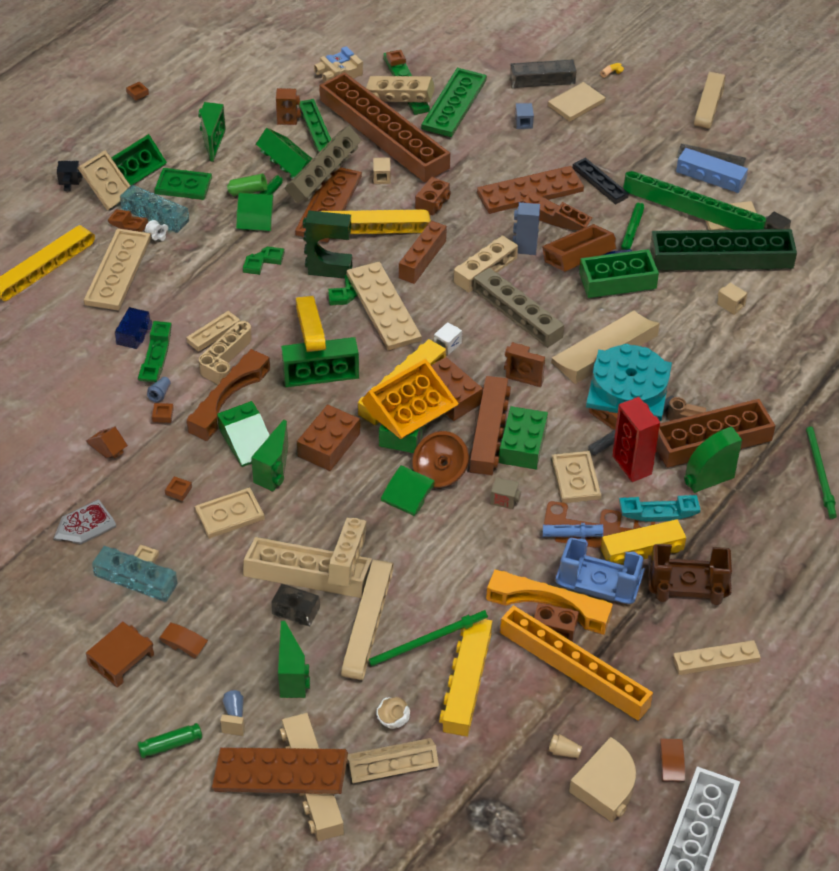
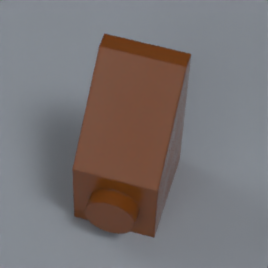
M116 426L100 430L86 440L91 447L105 458L120 456L124 453L123 449L128 446Z

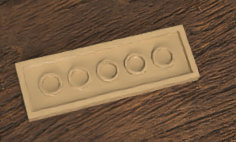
M117 228L84 298L85 305L120 310L150 243L151 233Z
M380 261L347 270L346 275L388 351L422 340L419 330Z

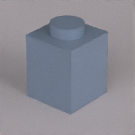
M517 103L515 108L516 128L533 129L534 114L532 103Z

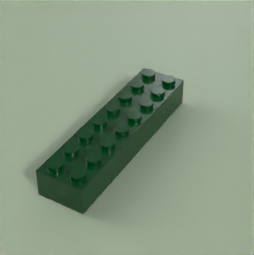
M792 229L652 231L650 242L651 255L657 270L794 269L797 256Z

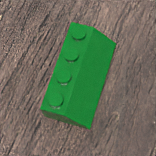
M269 128L264 130L256 143L261 148L260 152L266 156L269 155L273 163L281 165L280 169L286 173L289 172L292 179L313 159L287 136Z
M149 134L111 157L130 186L167 163Z

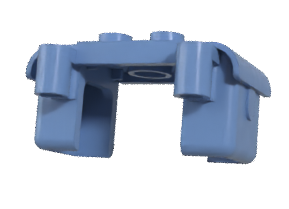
M568 539L555 579L559 586L624 604L635 602L645 568L642 569L643 557L641 555H638L636 552H626L624 565L586 556L588 543L585 539Z

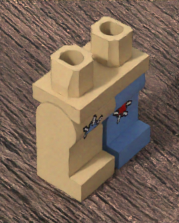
M346 46L341 48L340 53L320 57V63L314 65V72L317 75L322 74L324 82L343 72L352 78L363 75V61Z

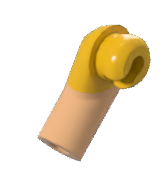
M621 63L611 64L600 71V75L605 78L613 71L620 74L624 67L621 66Z

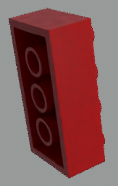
M640 397L619 404L612 457L632 482L652 475L660 427L658 417L653 415L649 406Z

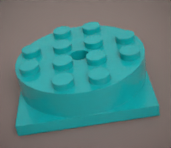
M623 344L607 350L598 349L586 408L618 413L619 404L640 397L649 406L653 415L657 416L659 421H661L672 362L664 361L649 348L637 345Z

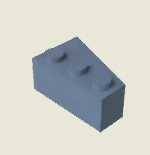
M519 202L518 210L515 209L514 220H517V223H514L513 233H516V236L513 235V242L518 245V254L536 255L540 204Z

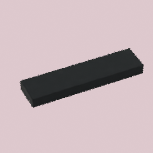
M587 158L573 163L572 168L615 205L629 197L628 192Z

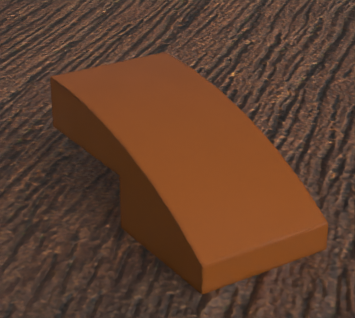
M116 209L108 219V222L120 229L142 232L148 220L147 218L133 217L131 211Z
M172 622L169 623L159 637V640L175 651L179 648L194 659H196L208 642L207 639Z
M660 739L662 782H685L683 740Z

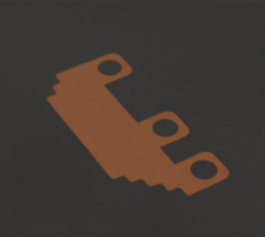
M555 501L548 502L544 521L545 525L603 524V537L642 528L638 524L639 520L634 521L633 529L620 527L621 512L608 509L602 510L600 524L566 519L568 505ZM553 505H560L563 507V512L561 514H553L551 507ZM607 513H614L617 516V520L610 523L604 517ZM556 537L555 541L567 543L569 538L581 539V537ZM585 537L588 543L587 547L601 549L602 537Z

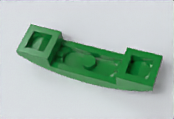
M153 321L150 343L145 362L141 365L138 381L157 382L159 380L168 352L172 328L171 322Z

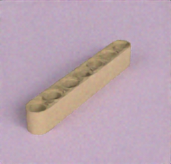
M372 560L341 672L342 677L358 680L364 679L393 574L394 563Z

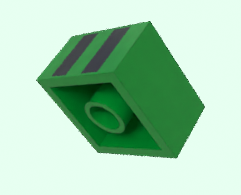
M381 424L379 428V447L414 453L422 440L426 425L400 439Z

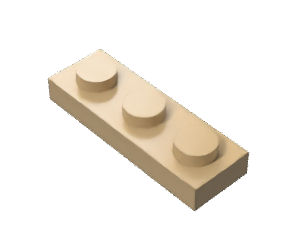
M227 311L187 336V343L199 352L222 337L240 319L230 311Z

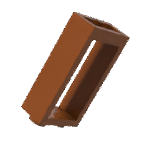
M592 224L542 246L544 260L546 263L565 272L579 266L580 258L601 256L615 250L616 238L613 232Z

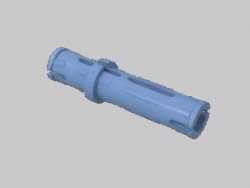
M543 524V537H581V539H585V537H603V524Z

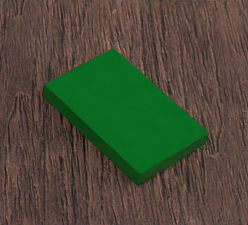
M163 168L154 192L158 195L205 200L212 181V173Z

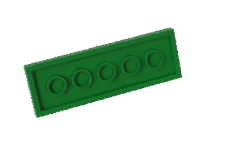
M457 67L422 122L421 129L452 137L487 81V75Z

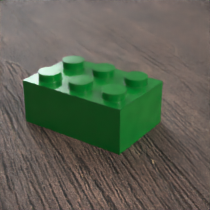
M510 406L500 446V464L537 470L547 429L548 412Z

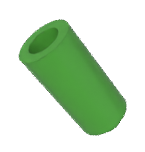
M263 173L237 178L229 181L227 189L233 197L239 196V193L267 190V180Z

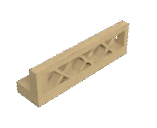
M431 738L348 754L347 757L352 783L439 766L436 745Z

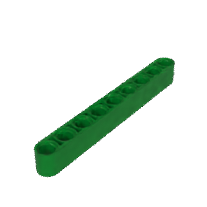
M628 171L625 173L623 189L629 194L733 230L764 229L766 218L763 215L638 172Z

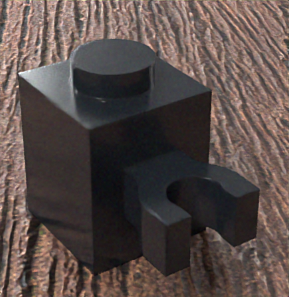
M58 161L59 185H64V191H71V185H79L80 178H83V175L78 170L79 161Z

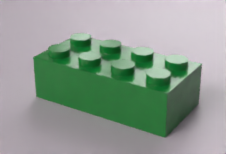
M649 249L580 258L579 275L588 298L657 289L659 272Z
M356 337L326 340V350L307 352L305 343L281 346L285 387L359 379V352Z

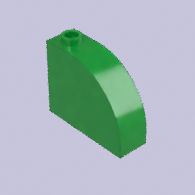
M732 426L707 438L691 455L687 463L684 481L694 493L735 478L742 439Z

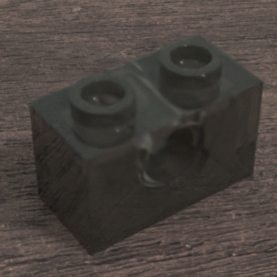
M281 583L271 601L272 614L279 618L294 621L299 625L310 627L320 609L319 595Z

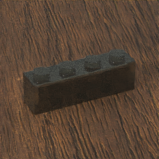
M573 59L510 64L512 88L576 83L577 71Z

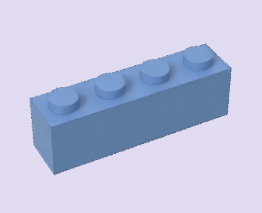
M685 148L678 158L676 172L739 193L746 182L748 168Z

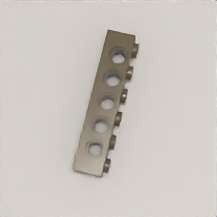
M348 125L339 131L284 189L297 204L303 200L305 202L313 196L311 193L313 191L316 192L322 187V181L326 182L331 177L330 173H334L341 167L339 165L341 162L344 163L349 159L350 156L348 154L354 153L359 148L357 145L362 140Z
M488 268L474 277L473 290L544 346L548 348L563 338L564 324L553 317L547 310L540 307L535 301H532L522 291H519L510 282L502 278L497 272Z

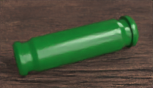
M194 723L192 726L188 725L146 739L143 742L139 741L137 746L141 758L144 759L146 756H153L192 743L197 739L201 740L203 736L199 724Z

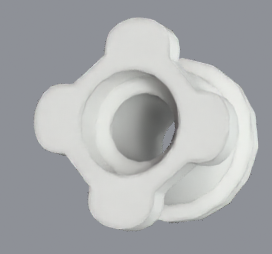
M156 220L148 222L145 227V233H151V237L155 241L157 239L165 240L168 225H160Z

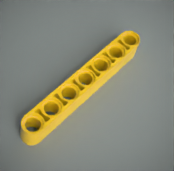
M427 210L320 211L351 214L352 228L350 234L422 233L431 221Z
M78 225L1 275L0 299L3 301L10 300L91 246L95 240V235L83 226Z
M314 296L296 297V309L306 351L326 350L325 336Z

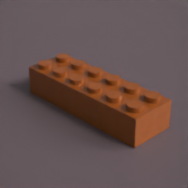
M755 399L660 423L656 449L665 466L669 468L688 463L691 455L702 442L723 429L731 426L742 439L740 448L742 449L772 441L776 425L760 399Z

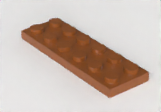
M567 166L477 187V193L488 213L491 214L518 207L519 202L523 203L529 191L550 200L584 192V185L572 166Z
M341 167L334 173L331 172V177L326 182L322 181V187L312 197L295 229V235L304 237L306 228H303L304 217L307 218L308 210L345 211L362 177V172ZM330 238L321 239L319 241L329 242Z
M220 747L212 789L215 792L341 794L348 752L346 749Z

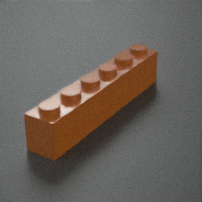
M486 376L470 458V473L493 475L494 468H498L499 457L496 454H500L501 442H499V439H502L504 434V428H501V425L506 423L504 411H508L509 400H506V397L510 398L511 394L508 378Z

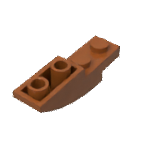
M529 191L523 200V203L540 204L539 220L560 228L581 230L587 227L593 218L564 202L559 206L532 191Z

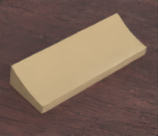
M634 310L552 357L551 363L572 382L577 384L593 374L598 349L607 350L623 344L641 346L658 336L660 323L646 319Z
M255 537L244 558L243 576L362 598L372 558L359 556L349 587L328 584L329 563L334 551Z

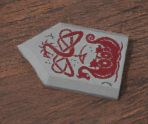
M97 499L62 516L53 539L83 544L117 526L103 504Z

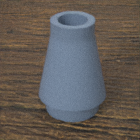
M162 377L159 381L148 387V398L153 402L162 401L171 381L167 377Z
M232 690L224 694L222 702L228 715L243 716L244 697L240 691Z

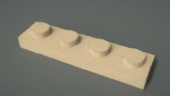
M754 640L673 654L678 675L760 662L761 658Z

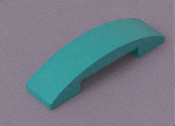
M697 495L677 496L676 501L640 502L639 497L619 498L622 516L639 521H672L696 515L701 511Z

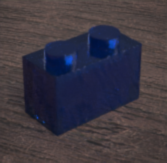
M129 307L115 330L116 344L137 349L140 343H143L147 331L152 327L150 313Z

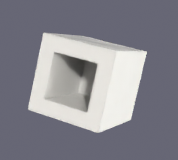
M447 322L434 334V342L444 347L446 355H449L462 343V330Z

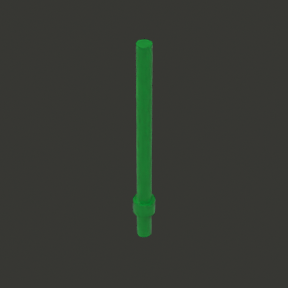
M807 427L806 432L824 496L822 498L823 504L827 508L829 518L834 519L837 517L835 498L831 495L814 428Z
M485 610L471 616L468 614L461 617L462 620L369 659L371 666H375L462 628L468 629L474 623L488 618Z

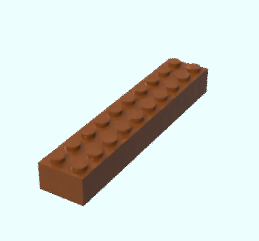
M343 72L319 85L321 102L423 182H427L431 177H435L450 169L451 153L347 73Z

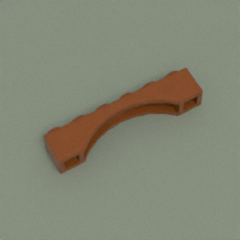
M252 349L246 355H243L240 362L232 367L230 373L221 379L219 385L199 404L193 414L188 416V433L208 441L218 430L217 413L220 412L222 405L239 389L260 382L270 371V357Z

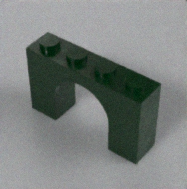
M308 210L307 218L304 217L303 228H306L303 237L304 242H306L304 255H307L305 268H308V275L345 279L347 270L353 268L352 254L327 251L319 245L318 241L325 238L349 240L352 228L351 214Z

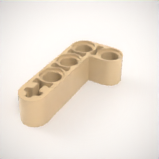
M709 71L694 126L711 129L719 99L723 95L726 75Z
M246 321L237 322L199 357L200 373L203 377L219 385L221 379L230 373L229 362L252 341L250 323Z

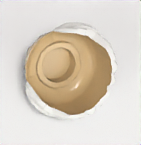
M399 697L383 699L376 711L377 719L380 720V723L390 729L400 728L408 722L410 717L408 704Z

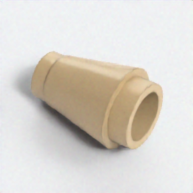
M553 734L548 751L553 752V755L578 759L582 746L561 734Z

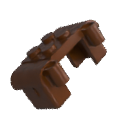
M655 544L652 549V556L648 555L649 591L656 594V598L660 602H666L669 596L710 598L712 604L720 605L723 598L730 596L732 593V559L729 548L712 547L710 562L670 559L672 548L670 544Z

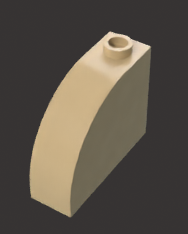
M610 737L571 779L569 792L610 822H613L617 816L619 818L622 817L633 795L636 779L635 764L631 755L619 742Z

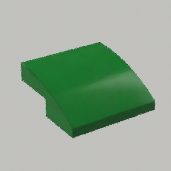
M239 193L236 229L271 231L274 195Z
M400 465L388 483L381 501L415 516L424 505L425 497L434 487L435 480Z

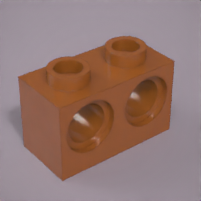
M277 88V125H297V118H300L301 110L297 108V105H300V95H297L296 89Z
M431 177L415 196V209L427 210L429 215L433 216L441 209L443 203L450 198V183Z
M538 603L534 618L573 642L579 611L556 607L551 604Z

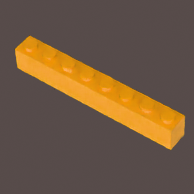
M513 605L501 618L500 633L634 719L639 721L651 707L652 691Z

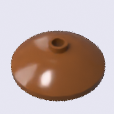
M438 431L426 436L418 444L413 455L414 471L435 480L433 488H443L457 482L465 473L469 462V453L464 441L456 434L448 431Z

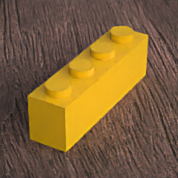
M678 519L604 536L602 537L601 551L606 561L624 565L626 552H636L643 559H648V555L652 556V549L655 544L672 545L671 553L680 552L685 548L686 535Z

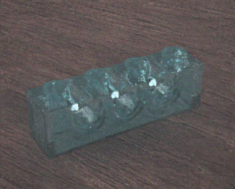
M131 185L120 195L121 209L131 211L132 214L138 217L147 218L148 221L156 220L160 225L166 224L168 225V230L178 233L189 222L188 208L137 186Z
M104 546L92 562L94 576L167 602L178 585L176 572L172 569L158 566L151 561L139 559L135 555H128L116 548Z

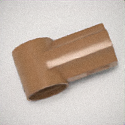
M674 397L670 400L667 417L672 421L704 413L706 408L687 404L683 398Z

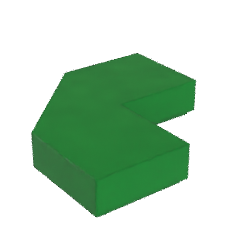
M267 246L255 255L250 254L246 256L243 273L260 275L264 263L281 265L285 249Z
M345 275L346 288L328 289L329 306L347 305L358 296L347 275Z

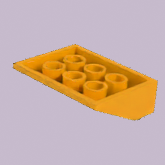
M427 359L420 361L369 390L361 400L372 417L400 439L459 405Z

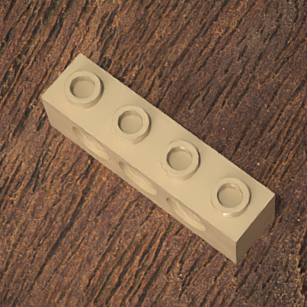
M370 76L366 89L383 102H431L435 87L431 76Z
M502 235L487 247L482 248L477 254L469 257L467 261L458 265L454 269V283L468 293L471 292L475 276L488 268L499 272L516 260L518 245Z
M346 518L329 563L328 584L349 587L365 542V520Z

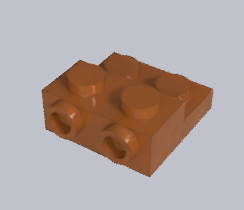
M512 342L505 350V357H507L504 364L506 378L541 387L544 380L545 356L530 353V347Z

